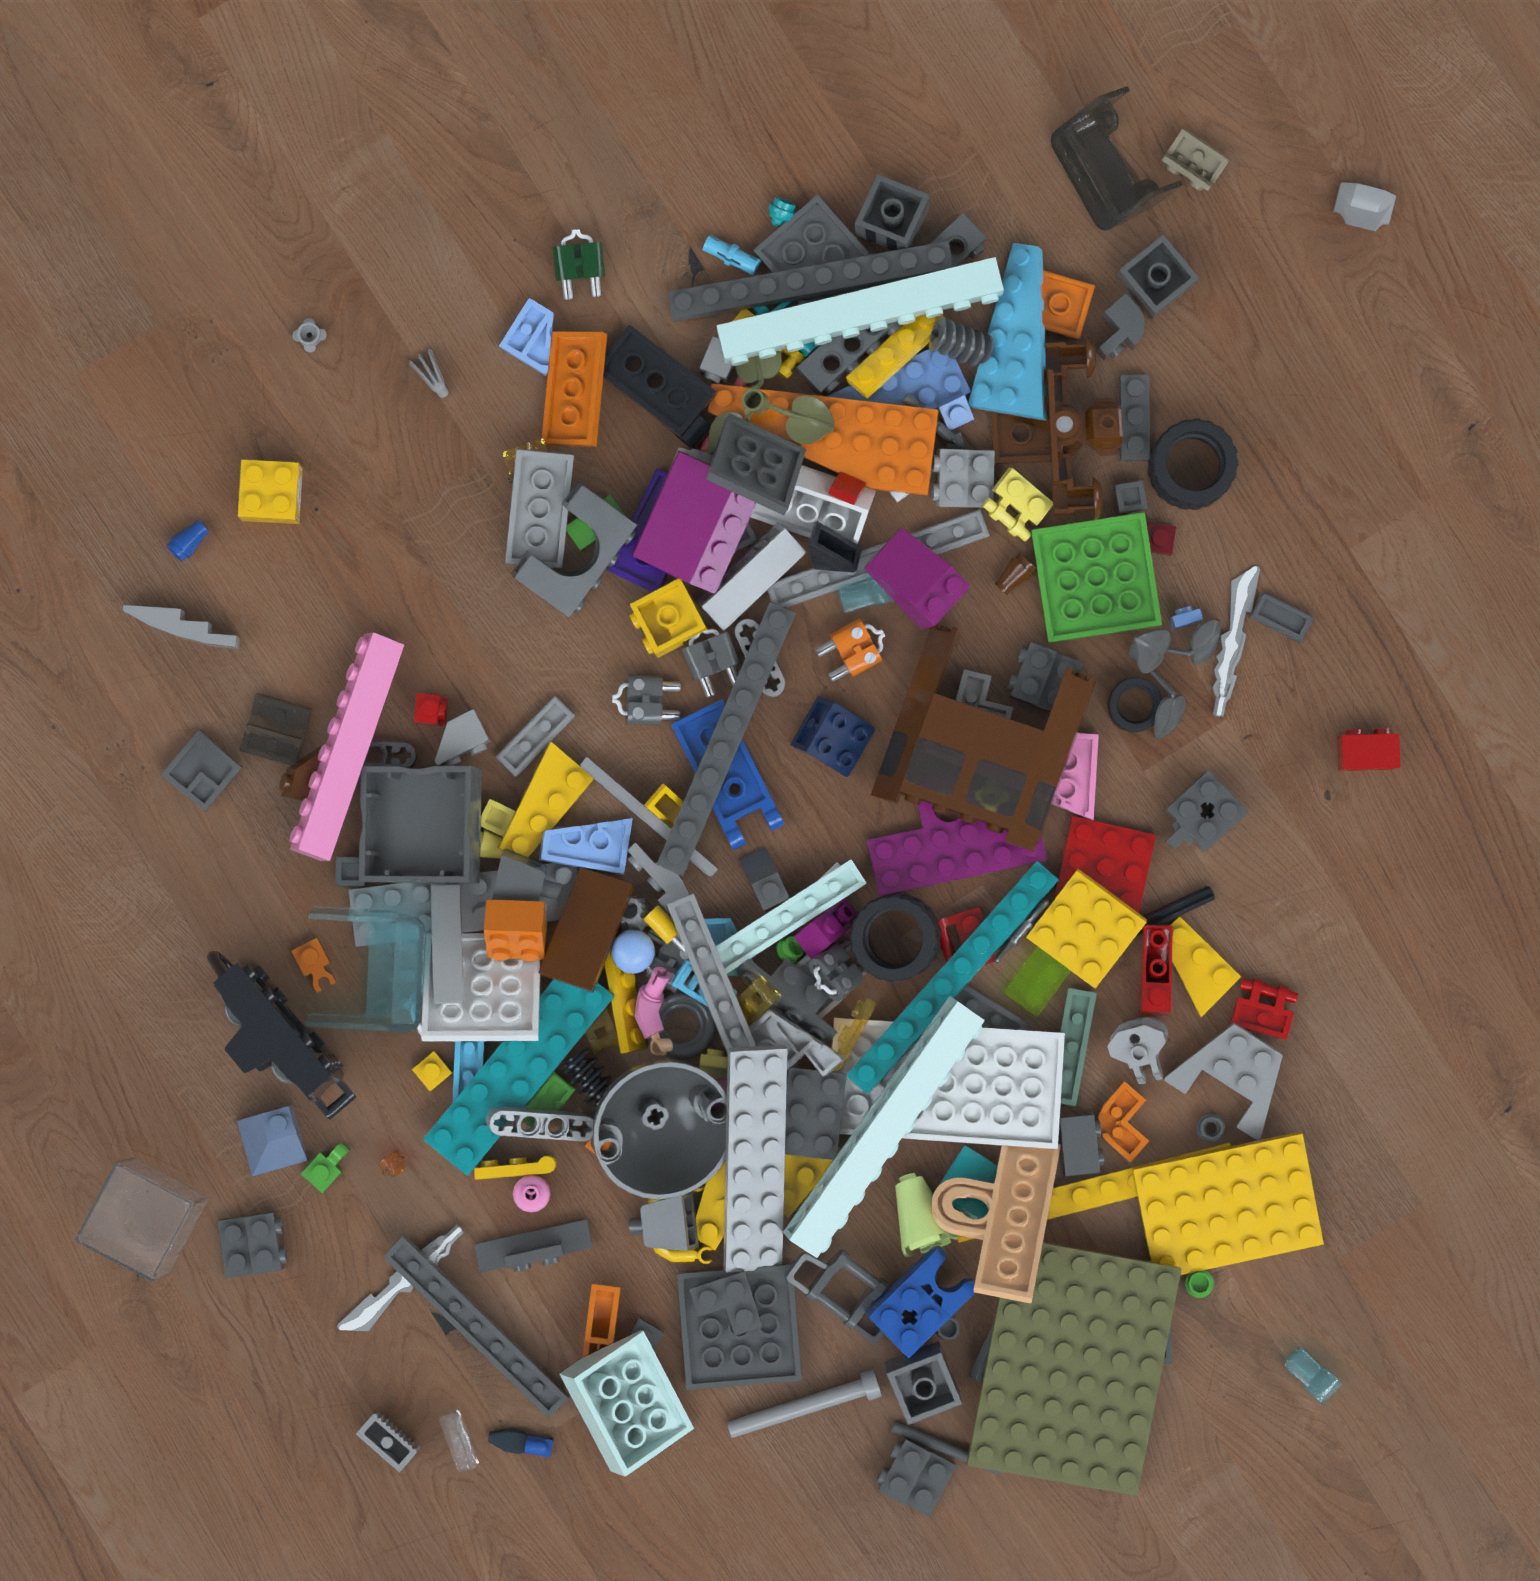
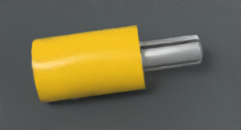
M659 905L656 906L643 920L667 945L672 941L686 954L672 918Z

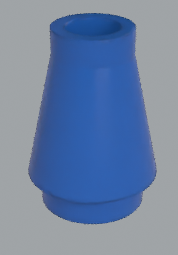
M197 520L194 524L170 537V542L166 547L182 562L186 558L190 559L209 531Z

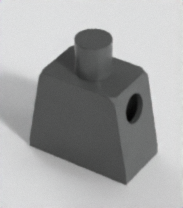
M504 849L501 855L492 900L540 901V897L557 900L561 883L544 880L547 870L545 864Z

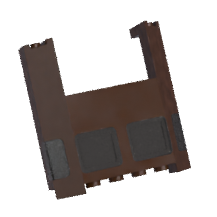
M938 624L930 628L871 796L897 805L900 796L904 797V795L905 801L920 806L922 801L932 804L931 810L944 815H948L949 811L960 814L959 820L975 825L976 820L986 823V829L992 832L1002 834L1003 830L1008 831L1005 838L1006 843L1034 852L1036 844H1039L1096 680L1092 677L1086 679L1087 675L1076 672L1074 675L1073 668L1067 666L1044 731L938 695L937 693L954 646H958L961 635L958 628L953 627L952 630L945 626H940L939 628Z

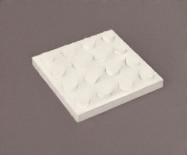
M462 933L463 1003L434 1004L432 934H426L421 1026L422 1041H538L540 974L538 972L541 967V960L527 962L522 959L499 961L487 958L484 933Z

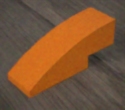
M592 1284L583 1357L614 1343L621 1287Z

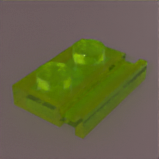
M1036 946L1003 993L1035 1017H1038L1071 971Z

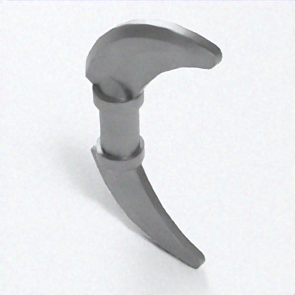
M1047 899L1039 903L1006 940V943L995 956L994 962L996 964L1003 959L1012 947L1018 946L1019 941L1028 930L1034 927V920L1049 902Z

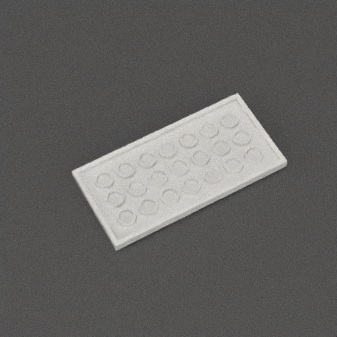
M834 1018V1029L837 1031V1034L833 1037L832 1049L841 1054L845 1060L831 1072L848 1074L893 1022ZM982 1028L980 1034L975 1039H971L966 1046L963 1058L951 1067L946 1082L941 1087H937L932 1094V1101L925 1110H921L915 1118L913 1129L908 1134H904L902 1138L1058 1149L1065 1033ZM915 1044L869 1096L846 1076L840 1134L852 1135Z

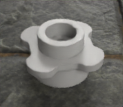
M307 318L298 330L293 332L292 337L294 341L300 342L304 346L306 352H314L316 345L326 339L327 333L324 329H319L313 319ZM308 333H312L311 338L307 337Z

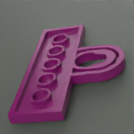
M951 766L935 767L923 775L918 785L936 792L940 787L946 786L954 792L961 770ZM970 783L966 794V801L976 805L973 787ZM923 801L920 806L917 805L922 829L867 840L878 896L1036 863V861H1047L1042 835L1039 844H1036L1034 852L1006 843L1005 838L1008 831L1003 830L1002 834L992 832L986 829V823L976 820L975 825L959 819L953 822H943L931 810L932 804ZM1034 804L1029 806L1025 822L1027 825L1038 829L1039 821ZM1016 808L997 813L1011 817L1014 815Z

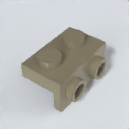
M1183 128L1161 160L1166 163L1165 168L1173 174L1179 175L1181 173L1189 178L1188 183L1197 190L1203 191L1205 189L1209 191L1230 161V158L1186 128Z

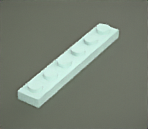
M849 860L717 945L716 949L726 973H729L746 962L748 958L750 959L867 884L853 861Z

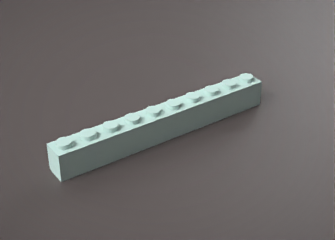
M996 257L720 324L717 325V334L725 364L731 362L732 366L747 363L750 357L759 355L760 359L770 358L776 355V351L787 349L788 352L798 351L804 348L803 344L815 342V345H823L831 342L832 337L843 335L844 339L859 335L860 330L868 328L871 329V332L886 329L889 323L898 321L899 325L914 322L915 317L925 314L927 318H933L942 315L943 310L954 308V311L965 310L971 307L970 303L981 301L982 304H990L999 300L998 297L1002 296L1004 288Z
M948 997L783 1231L790 1241L816 1258L820 1253H824L829 1248L832 1242L831 1238L836 1230L841 1229L846 1224L848 1213L854 1205L856 1206L862 1201L865 1196V1189L870 1182H874L879 1177L884 1162L896 1153L899 1146L898 1143L903 1135L908 1134L913 1129L915 1118L921 1110L923 1111L929 1106L932 1101V1094L937 1087H941L946 1082L949 1070L954 1063H958L963 1058L966 1046L971 1039H975L980 1034L982 1023L985 1020L953 997Z

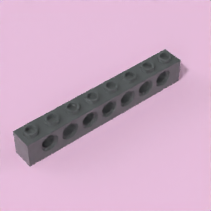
M962 213L930 244L949 241V245L953 243L959 244L963 248V253L960 255L951 254L953 267L961 266L970 257L975 260L986 249L983 245L987 237ZM897 321L887 324L888 327L874 333L864 329L860 330V334L855 337L845 339L843 335L832 337L831 342L820 345L797 367V373L819 396L824 392L829 395L841 384L838 379L845 373L849 375L861 364L859 360L866 353L871 355L882 345L880 340L887 334L889 336L893 335L903 325H899ZM849 339H854L858 341L860 348L855 352H850L845 349L844 343ZM833 358L838 361L839 368L835 371H828L823 366L824 361Z

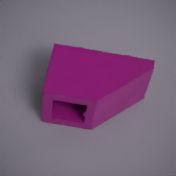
M844 898L821 914L795 935L794 938L812 959L848 931L858 914Z

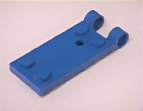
M723 699L671 724L695 774L725 707ZM743 740L740 742L713 805L714 813L733 850L746 844L735 821L758 809H761L771 831L785 825ZM732 784L740 786L741 789L738 794L730 793L729 787Z

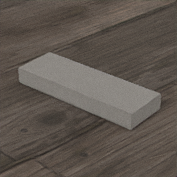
M554 696L506 745L496 758L517 777L576 715Z

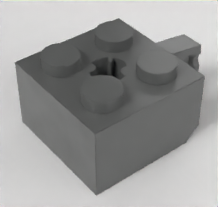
M1208 770L1164 810L1174 821L1171 827L1175 830L1164 842L1172 850L1183 840L1188 845L1194 842L1202 852H1205L1243 818L1248 811ZM1201 804H1203V807L1209 806L1211 808L1209 812L1211 817L1209 819L1208 816L1201 817Z

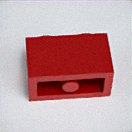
M1362 729L1345 730V735L1337 737L1339 771L1396 770L1401 768L1399 734H1391V729H1374V734H1363Z

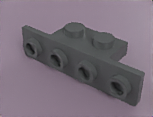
M749 958L738 970L737 975L742 978V981L747 986L753 987L764 996V999L769 1004L776 1006L782 1011L788 1020L799 1025L803 1030L827 1045L837 1034L835 1029L815 1014L829 998V995L824 989L819 990L815 986L816 982L788 958L782 962L772 976H769Z
M587 1220L475 1244L480 1273L503 1267H513L514 1272L530 1269V1263L542 1261L543 1266L560 1262L559 1257L564 1256L566 1253L593 1248Z

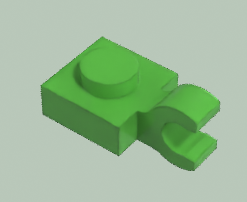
M341 1142L328 1157L323 1152H320L301 1175L321 1193H324L343 1172L337 1164L350 1150Z

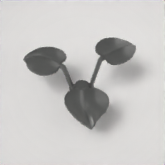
M1208 619L1198 625L1191 638V648L1188 650L1169 647L1171 635L1165 629L1149 630L1133 637L1134 642L1129 650L1130 658L1137 661L1140 672L1150 673L1168 692V697L1161 700L1156 711L1154 722V737L1156 740L1163 738L1177 727L1183 718L1186 702L1182 695L1175 696L1174 690L1154 669L1162 663L1165 652L1185 656L1192 655V663L1196 665L1206 662L1214 654L1218 646L1221 634L1220 620Z

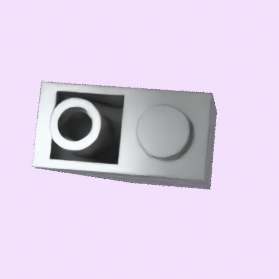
M474 709L447 722L435 758L437 766H455L462 762L460 757L468 753L474 756L487 749L485 744L491 741Z

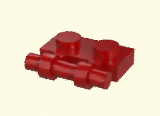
M1242 978L1239 989L1250 991L1249 999L1237 997L1230 1025L1235 1022L1244 1029L1287 1040L1294 1012L1285 1010L1283 1007L1285 1001L1295 1004L1298 993L1288 990L1286 986L1279 985L1275 987L1264 984L1263 980L1254 978L1249 980ZM1260 994L1275 998L1274 1005L1270 1006L1259 1003Z

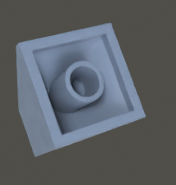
M293 1105L237 1121L252 1176L308 1161Z

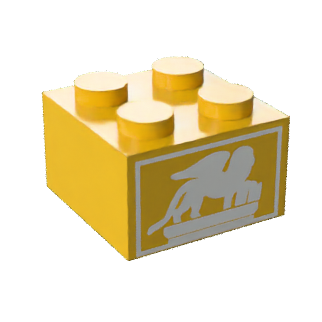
M241 460L238 517L242 521L299 524L303 467L295 462Z

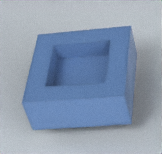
M962 391L936 403L944 425L949 430L974 420L967 399Z
M1191 606L1175 610L1176 616H1172L1169 619L1172 630L1200 623L1203 617L1200 609L1192 611Z

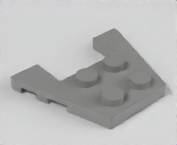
M773 1009L768 1010L749 1027L756 1047L785 1045L787 1047V1070L806 1055L820 1074L827 1076L845 1060L841 1054Z
M1233 1022L1207 1042L1204 1047L1185 1059L1173 1071L1167 1073L1164 1081L1186 1094L1201 1070H1204L1252 1101L1236 1124V1127L1254 1139L1259 1140L1262 1135L1283 1053Z

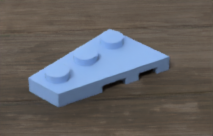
M633 818L543 831L538 860L623 875Z

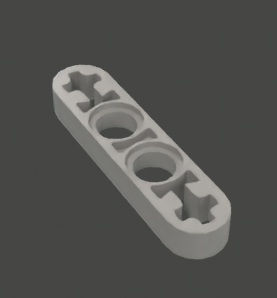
M497 1106L492 1108L486 1115L488 1128L494 1134L500 1136L569 1141H588L593 1136L594 1120L583 1112ZM502 1115L506 1120L513 1121L514 1128L510 1122H501L500 1127H498L494 1120L500 1119ZM533 1116L535 1119L534 1125L527 1130L521 1129L523 1118ZM554 1118H560L562 1120L561 1128L555 1132L549 1131V1122ZM584 1121L588 1125L580 1133L577 1128L569 1127V1122L574 1126H581Z

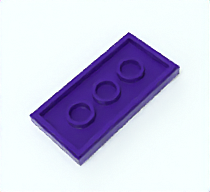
M658 468L631 518L637 524L634 529L636 530L635 536L627 545L623 544L617 552L619 557L613 566L606 568L607 571L651 593L662 587L668 573L632 556V553L668 475L667 472Z

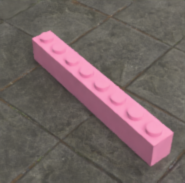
M374 632L364 634L363 637L359 638L355 648L357 653L355 662L349 666L346 673V679L348 680L346 688L341 691L337 699V706L339 708L336 717H333L328 725L327 733H329L327 743L321 747L318 754V760L321 762L317 772L314 771L310 777L308 786L311 789L308 798H305L300 806L299 814L301 818L299 824L293 828L290 835V842H292L290 850L319 861H330L404 644Z

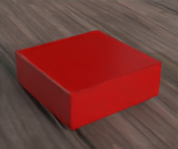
M840 471L830 486L828 494L855 505L864 491L866 482Z

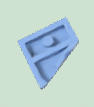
M529 298L499 347L547 376L554 313Z

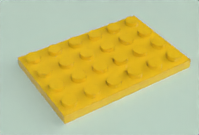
M1301 1131L1132 1167L1150 1262L1178 1266L1181 1268V1275L1324 1245L1303 1133Z

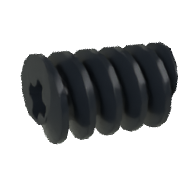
M587 1047L563 1064L568 1065L564 1075L575 1074L570 1083L572 1085L582 1084L577 1092L578 1094L589 1093L584 1102L586 1104L595 1102L591 1109L592 1113H595L601 1097L609 1087L607 1084L612 1077L610 1075L600 1076L605 1068L604 1066L594 1068L598 1058L596 1056L587 1058L591 1051L590 1047Z

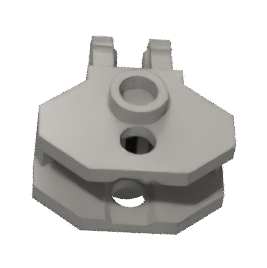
M1150 1016L1121 1022L1110 1036V1042L1107 1045L1110 1056L1127 1063L1129 1069L1133 1068L1138 1084L1146 1083L1143 1065L1147 1064L1151 1065L1152 1073L1156 1080L1163 1079V1072L1158 1057L1168 1037L1165 1022Z

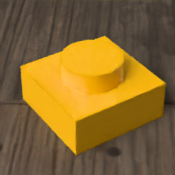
M435 1051L412 1069L430 1092L453 1074Z

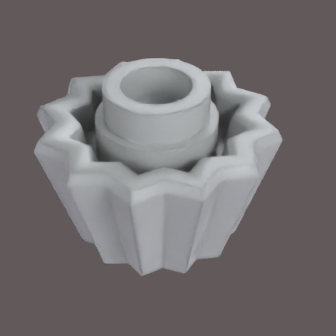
M635 895L631 896L620 924L622 932L625 930L643 931L644 927L649 926L643 920L650 913L651 905L646 904L645 898L638 899Z

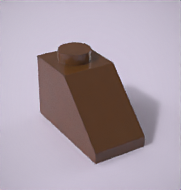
M320 746L286 769V773L282 775L280 780L281 797L299 801L308 798L311 789L308 786L310 777L314 771L317 772L321 762L318 760Z

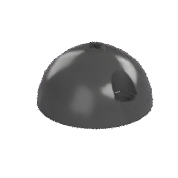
M671 1059L653 1060L628 1069L618 1076L607 1088L595 1111L591 1146L597 1155L601 1167L619 1187L643 1198H674L696 1190L714 1176L726 1158L727 1094L709 1074L683 1061ZM722 1103L717 1111H710L713 1104ZM605 1142H611L607 1150H600Z

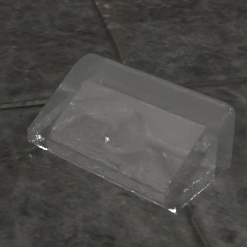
M456 1410L440 1416L439 1422L457 1470L461 1472L476 1468L478 1460L460 1411Z

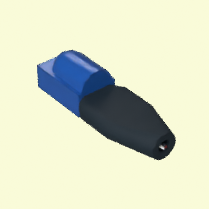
M504 1429L490 1431L488 1442L505 1452L515 1454L528 1453L550 1457L553 1439L527 1435L524 1431Z

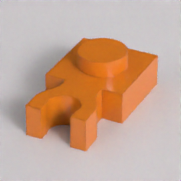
M318 938L291 951L303 975L306 977L312 974L313 987L316 993L322 991L319 985L322 977L328 978L331 985L337 983L335 977L325 969V966L331 964Z

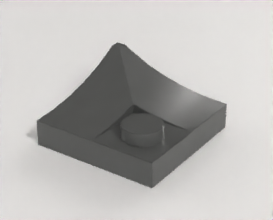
M200 729L162 772L161 776L201 809L207 811L243 766Z

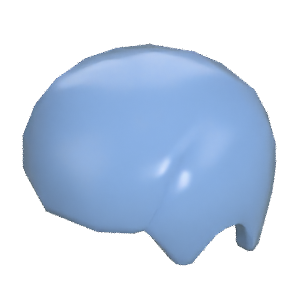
M625 930L615 938L612 944L611 956L615 965L623 972L637 974L644 971L653 962L655 946L650 936L640 930Z

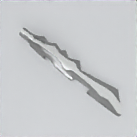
M1254 566L1231 581L1230 630L1220 636L1223 650L1216 657L1218 664L1214 669L1216 682L1212 687L1215 695L1214 716L1224 717L1226 703L1231 697L1237 675H1234V671L1241 658L1246 634L1242 631L1245 613H1252L1260 572L1258 566Z
M456 1224L449 1232L445 1233V1235H440L421 1249V1251L438 1266L440 1259L449 1255L451 1245L464 1233V1230ZM396 1271L389 1277L390 1284L376 1297L371 1293L337 1325V1328L339 1330L369 1331L399 1292L411 1293L413 1286Z

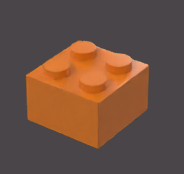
M486 899L484 937L487 958L499 961L522 959L527 962L544 960L548 931L545 902Z

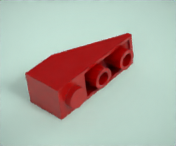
M1143 926L1139 1015L1168 1016L1172 1012L1173 926Z

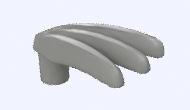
M428 348L434 372H432L423 355L419 353L418 358L427 371L428 376L413 361L409 360V364L432 391L436 392L440 398H444L448 395L449 391L445 386L433 350Z

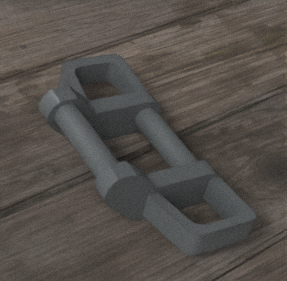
M843 1249L837 1252L827 1263L806 1252L800 1253L786 1272L785 1278L804 1292L806 1298L811 1301H817L842 1319L843 1325L849 1329H855L872 1343H878L884 1335L880 1328L874 1334H870L857 1325V1323L870 1305L883 1294L888 1286V1282L881 1277L878 1279L849 1258L850 1254ZM806 1260L822 1267V1270L808 1288L794 1279V1274ZM842 1267L869 1286L851 1311L822 1291L834 1273Z

